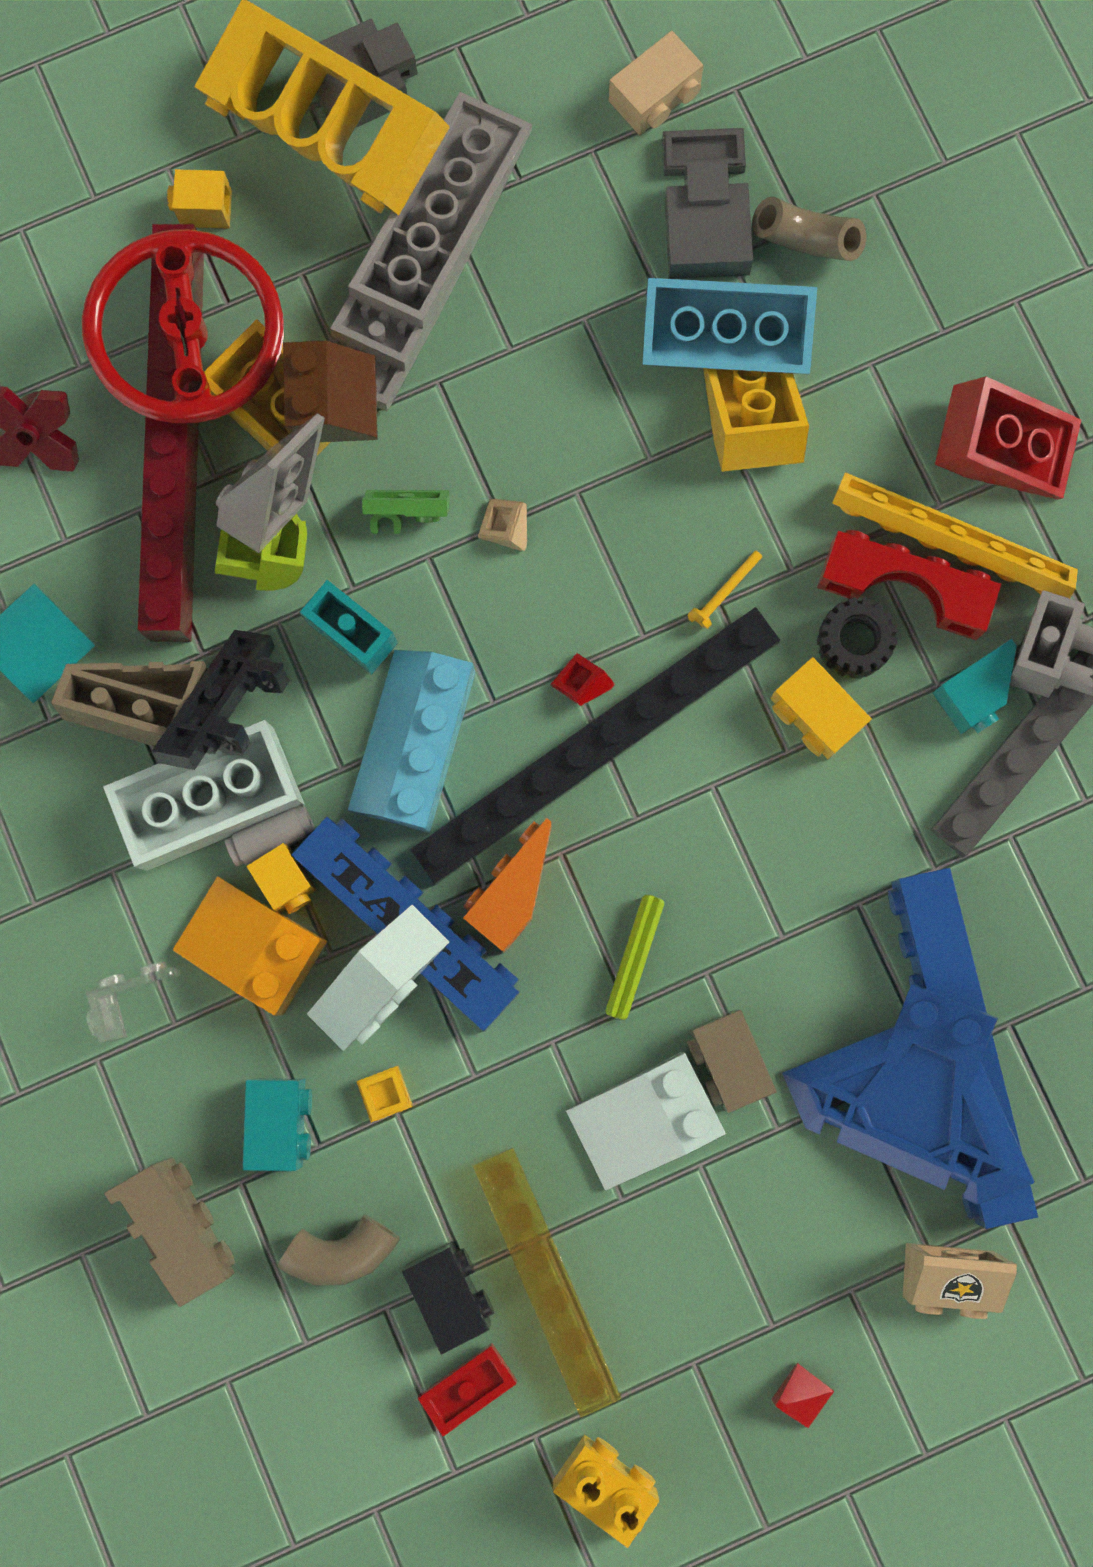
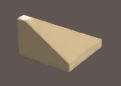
M490 498L478 537L495 544L525 551L527 546V504L519 501Z

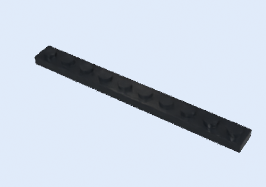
M756 607L410 850L435 885L439 884L778 645L781 640Z

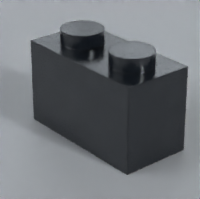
M453 1241L406 1264L402 1270V1274L441 1355L489 1331L491 1326L489 1316L495 1314L485 1290L477 1291L469 1276L475 1273L469 1255L464 1248L457 1250Z

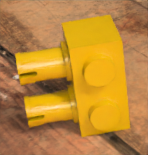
M584 1434L553 1479V1493L628 1548L659 1503L657 1488L654 1487L656 1481L641 1467L633 1465L630 1469L617 1459L619 1453L605 1440L597 1437L593 1441Z

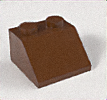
M330 341L283 342L284 421L288 434L318 413L325 418L320 442L378 440L375 355Z

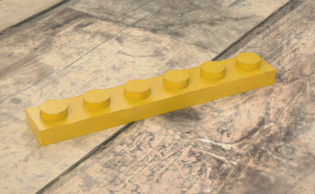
M846 472L842 477L832 504L839 506L843 512L850 516L868 518L879 523L886 531L892 533L901 532L911 536L929 549H942L956 555L961 562L967 565H980L994 571L1005 581H1018L1030 586L1040 595L1045 590L1070 599L1076 589L1078 569Z

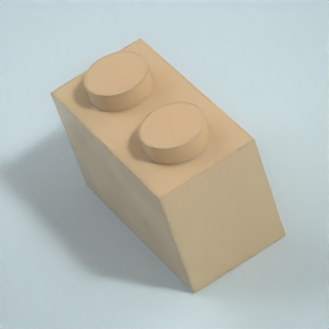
M671 30L610 79L609 102L640 136L650 127L654 129L664 123L671 110L681 102L687 104L696 97L701 89L704 65Z

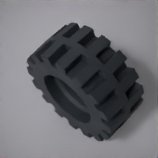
M856 598L848 599L845 603L837 604L827 614L819 628L817 645H820V657L826 659L827 663L825 665L830 670L835 668L838 670L837 674L843 677L845 674L851 675V678L872 675L887 663L897 645L898 639L895 638V635L898 631L897 626L892 625V615L890 612L884 613L882 611L884 606L877 602L876 605L871 604V599L863 598L861 601H857ZM851 622H860L866 625L874 636L872 649L863 655H855L848 652L840 642L842 627Z

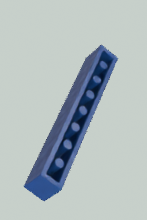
M941 869L892 881L893 890L888 891L889 905L893 915H899L903 932L898 934L899 945L903 957L910 958L914 975L909 976V986L916 984L987 1013L951 869ZM991 1035L981 1062L1021 1149L993 1035ZM962 1152L959 1153L957 1158L958 1162L972 1168L975 1167L978 1160ZM1031 1185L978 1205L963 1199L964 1193H962V1200L968 1218L974 1219L977 1225L985 1229L1038 1218Z

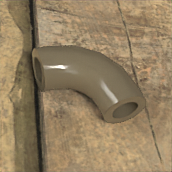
M774 196L767 197L758 205L752 219V228L756 236L782 247L814 256L853 261L862 254L866 245V229L863 222L859 219L831 216L810 211Z
M367 1215L362 1216L357 1226L347 1236L338 1240L324 1241L301 1229L286 1249L277 1267L288 1275L315 1286L346 1285L373 1273L394 1250L400 1237Z

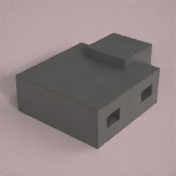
M371 18L319 42L407 94L404 80L418 74L415 55L398 22L378 31ZM329 74L326 75L316 93L326 116L329 115L345 86L344 83ZM371 100L356 127L391 111Z
M728 160L686 162L684 186L666 187L665 193L668 278L750 275L753 264L749 184H729Z

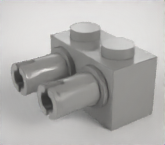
M1045 590L1042 591L1032 612L1013 666L1011 686L1047 698L1050 697L1054 688L1058 689L1059 686L1093 696V669L1069 661L1070 656H1067L1072 648L1093 655V627L1082 624L1083 619H1080L1085 603Z

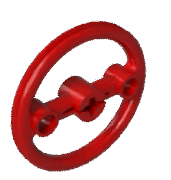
M168 230L150 234L133 241L118 251L101 268L85 298L82 314V338L86 355L97 377L108 392L123 405L141 415L158 421L177 424L199 423L216 419L235 411L251 400L266 384L281 354L284 338V318L279 296L270 276L261 264L245 249L226 238L208 232ZM196 252L222 259L241 272L254 287L264 312L265 332L263 344L256 361L238 383L216 396L211 395V388L203 371L200 349L204 347L207 341L208 331L200 308L193 301L191 283L195 276L192 254ZM150 258H156V264L165 283L167 302L163 304L159 311V323L168 345L174 350L176 370L172 376V384L175 390V399L172 401H164L148 396L125 381L111 364L102 337L104 310L112 291L131 269ZM179 261L184 263L180 269H167L168 265L173 262ZM179 297L182 310L187 320L186 329H184V332L187 341L188 356L186 355V344L180 332L183 319L180 311ZM198 381L202 383L201 387L195 392L186 393L182 391L184 385L188 382Z

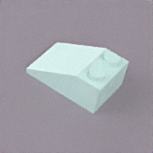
M679 1052L566 1110L605 1190L682 1157L726 1134L684 1052Z

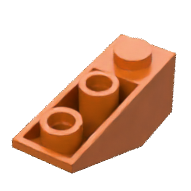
M548 818L541 825L534 821L525 830L518 840L523 844L522 848L513 858L506 854L491 872L496 878L486 891L479 887L463 906L468 911L463 919L504 953L532 921L552 828V822Z

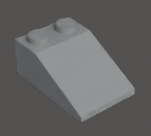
M317 413L271 447L258 461L256 459L251 460L245 467L241 478L234 485H226L220 492L216 501V506L219 507L216 526L260 553L307 503L325 418Z

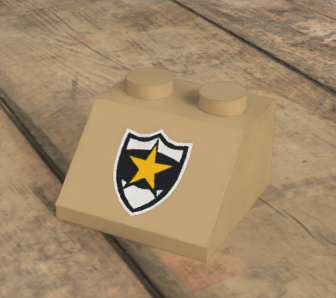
M906 1243L903 1298L911 1305H915V1311L920 1313L941 1315L943 1314V1308L960 1309V1315L964 1317L987 1319L988 1312H1003L1017 1273V1264L994 1251Z

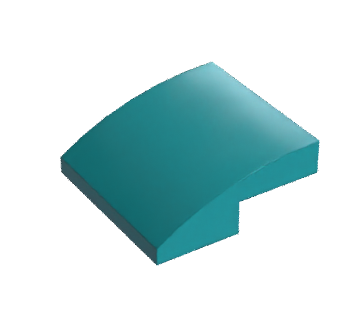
M35 583L0 614V671L32 703H35L61 678L66 664H76L95 646Z

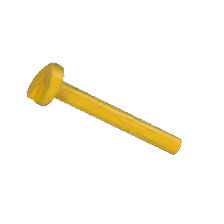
M755 550L701 611L693 608L688 613L691 623L696 621L705 629L712 625L708 617L760 561L762 555Z

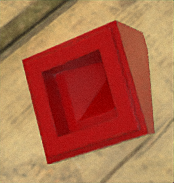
M576 653L550 685L579 706H582L611 690L615 683L603 669Z
M796 1363L771 1400L782 1412L809 1428L834 1393V1390L799 1363Z

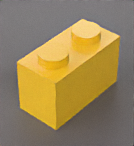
M814 657L785 681L770 698L775 703L772 709L776 715L787 725L794 723L804 734L801 739L805 746L818 757L823 754L827 760L872 720Z

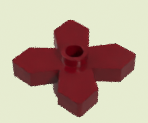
M0 386V428L2 429L0 430V466L19 467L28 454L32 452L50 470L70 472L75 470L79 462L76 441L58 430L59 427L67 422L71 414L65 392L41 390L31 392L20 399L8 387Z

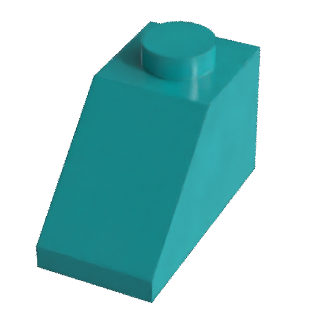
M1010 639L932 692L960 734H963L972 727L978 734L999 720L995 712L1007 704L1017 645L1013 639Z

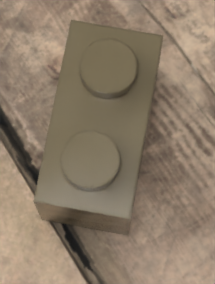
M741 1010L732 1011L690 1029L693 1039L686 1043L696 1066L704 1063L711 1080L704 1082V1085L714 1107L722 1105L724 1111L730 1113L777 1092Z

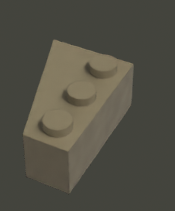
M172 1157L151 1165L104 1194L111 1205L120 1200L133 1220L132 1223L127 1225L128 1231L134 1239L142 1235L153 1256L149 1263L178 1307H181L231 1277L235 1273L232 1268L235 1260L225 1241L221 1240L218 1242L210 1226L214 1224V1220L208 1207L202 1201L197 1203L189 1187L193 1185V1181L187 1168L181 1162L176 1164Z

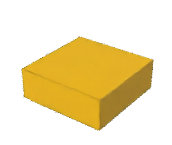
M399 1065L356 1081L371 1123L413 1107Z

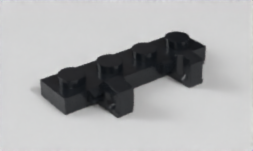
M234 630L153 748L152 753L157 763L195 770L206 753L209 755L216 754L218 749L227 755L242 756L250 744L247 732L243 725L229 723V717L247 690L253 692L256 687H259L267 693H283L290 682L284 671L283 663L272 662L269 658L275 648L271 635Z

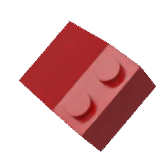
M987 376L953 385L935 465L969 479L1057 500L1063 499L1082 419Z

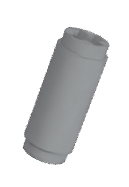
M302 805L298 808L293 807L233 833L232 837L225 839V845L233 863L238 867L254 862L282 843L291 846L306 839L315 830V827L306 807Z

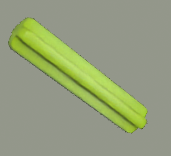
M644 895L641 899L605 1011L608 1016L620 1020L628 1018L664 907V901L658 897Z

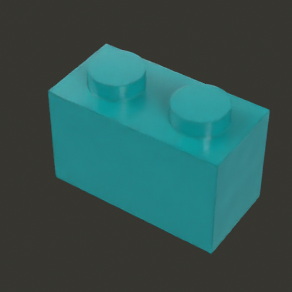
M329 580L324 582L300 611L308 625L371 675L398 644L394 633Z
M253 1078L246 1080L243 1170L297 1171L303 1167V1160H309L311 1136L310 1133H304V1115L311 1114L312 1090L305 1089L306 1079Z

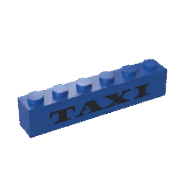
M326 817L292 853V856L377 934L413 905L449 941L447 946L420 974L483 1032L486 1031L520 993L514 987L519 979L501 963L493 968L486 962L482 956L487 950L471 935L467 934L461 939L451 930L450 927L455 921L437 904L431 910L428 909L418 899L423 892L405 875L400 881L393 877L387 871L392 863L379 851L372 847L367 853L355 841L361 835L345 820L341 818L335 824Z

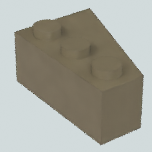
M190 661V664L164 665L163 662H149V665L123 666L122 663L66 664L51 704L63 720L155 746L206 672L207 667L204 661Z

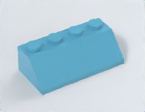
M648 278L642 365L810 374L817 287Z
M394 650L348 807L349 812L430 833L476 674L473 663L434 652Z

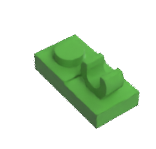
M366 490L362 499L363 514H373L370 520V530L373 534H378L379 520L381 518L391 519L394 523V534H399L403 525L401 515L415 517L417 522L432 523L440 521V517H447L450 507L449 490Z

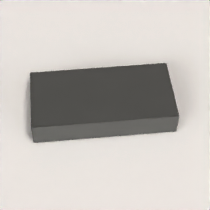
M744 128L663 131L664 176L685 175L686 162L728 160V174L745 172Z

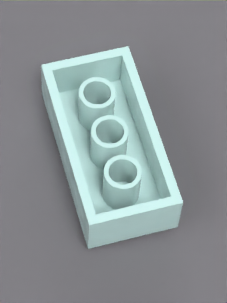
M266 720L244 728L249 737L250 744L242 756L227 755L218 749L216 754L209 755L206 753L195 770L159 763L103 786L134 867L146 871L228 838L233 833L293 807L305 806L275 729Z

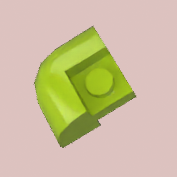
M296 513L260 553L221 529L215 574L257 580L255 590L275 591L291 586L298 581L304 568L307 542L306 520L301 521Z

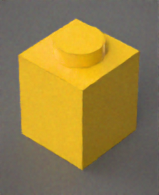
M175 169L174 186H168L167 202L169 210L174 211L179 223L194 224L196 228L230 229L232 189L225 172Z
M282 843L246 867L272 909L277 912L287 910L291 914L307 905L311 901L308 895L317 889L301 863L292 856L293 850L291 847Z

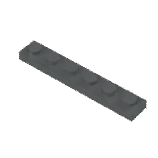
M1079 650L1071 660V662L1093 669L1092 654ZM1059 686L1058 689L1054 688L1049 698L1041 696L930 831L962 858L966 857L1093 705V696L1063 686Z

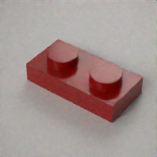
M490 1343L420 1393L417 1399L443 1437L515 1386L517 1379L493 1343Z

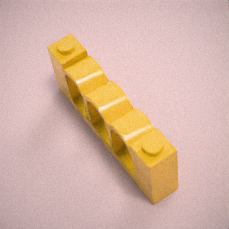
M241 0L194 86L208 97L204 104L224 118L231 112L242 120H248L264 133L278 135L304 158L315 162L322 161L324 165L345 183L359 189L363 193L360 201L380 214L384 208H387L399 216L450 128L434 110L248 0ZM285 48L299 56L301 59L277 101L265 111L257 112L259 92L283 49ZM329 74L344 83L345 86L322 127L309 138L300 139L299 126L302 118L326 75ZM372 100L391 111L363 159L354 165L344 166L343 151L345 145L370 101Z

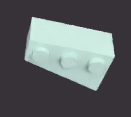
M411 905L357 952L307 1015L343 1051L356 1039L363 1045L399 1007L398 1005L418 986L413 980L447 946L449 941Z

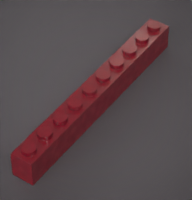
M152 224V234L168 230H196L194 224ZM196 252L192 254L195 276L191 283L193 301L199 306L202 314L204 253ZM151 258L146 395L164 401H172L175 399V390L172 384V376L176 370L174 350L168 345L159 323V311L163 304L167 302L165 283L156 264V258ZM179 261L173 262L168 265L167 269H180L184 263ZM179 297L180 311L183 319L180 332L186 344V355L188 356V347L184 329H186L187 320L182 310ZM188 382L184 385L182 391L186 393L195 392L200 388V382ZM145 416L137 631L150 642H192L199 423L177 424L158 421Z

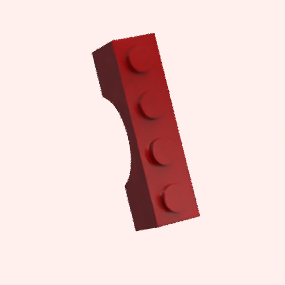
M838 530L832 540L817 585L818 589L858 600L866 590L876 584L888 581L903 582L917 588L929 600L934 611L937 628L973 640H977L987 631L1001 587V583L990 580V575L978 570H966L964 572L952 568L948 561L939 557L928 556L924 559L909 554L910 550L899 544L887 543L882 545L870 541V537L860 531L846 530L842 532Z

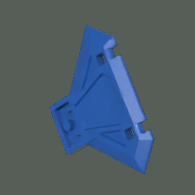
M911 984L894 1027L782 1073L806 1129L820 1134L825 1123L841 1129L837 1143L945 1190L949 1178L967 1185L963 1199L978 1205L1035 1183L981 1062L998 1020L995 1016L916 984ZM835 1097L850 1103L847 1113L832 1106ZM960 1152L978 1159L974 1168L957 1161Z

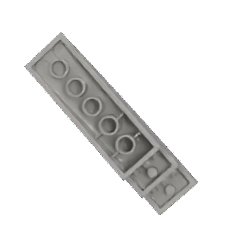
M459 92L444 118V121L450 126L448 132L399 216L392 211L390 212L348 286L349 296L330 328L332 336L329 340L330 342L375 355L377 408L386 412L389 410L447 302L532 131L531 123L462 92Z

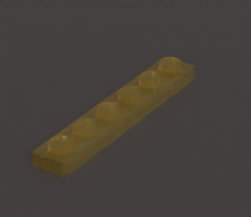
M514 1147L474 1164L475 1173L580 1418L621 1400L620 1391Z

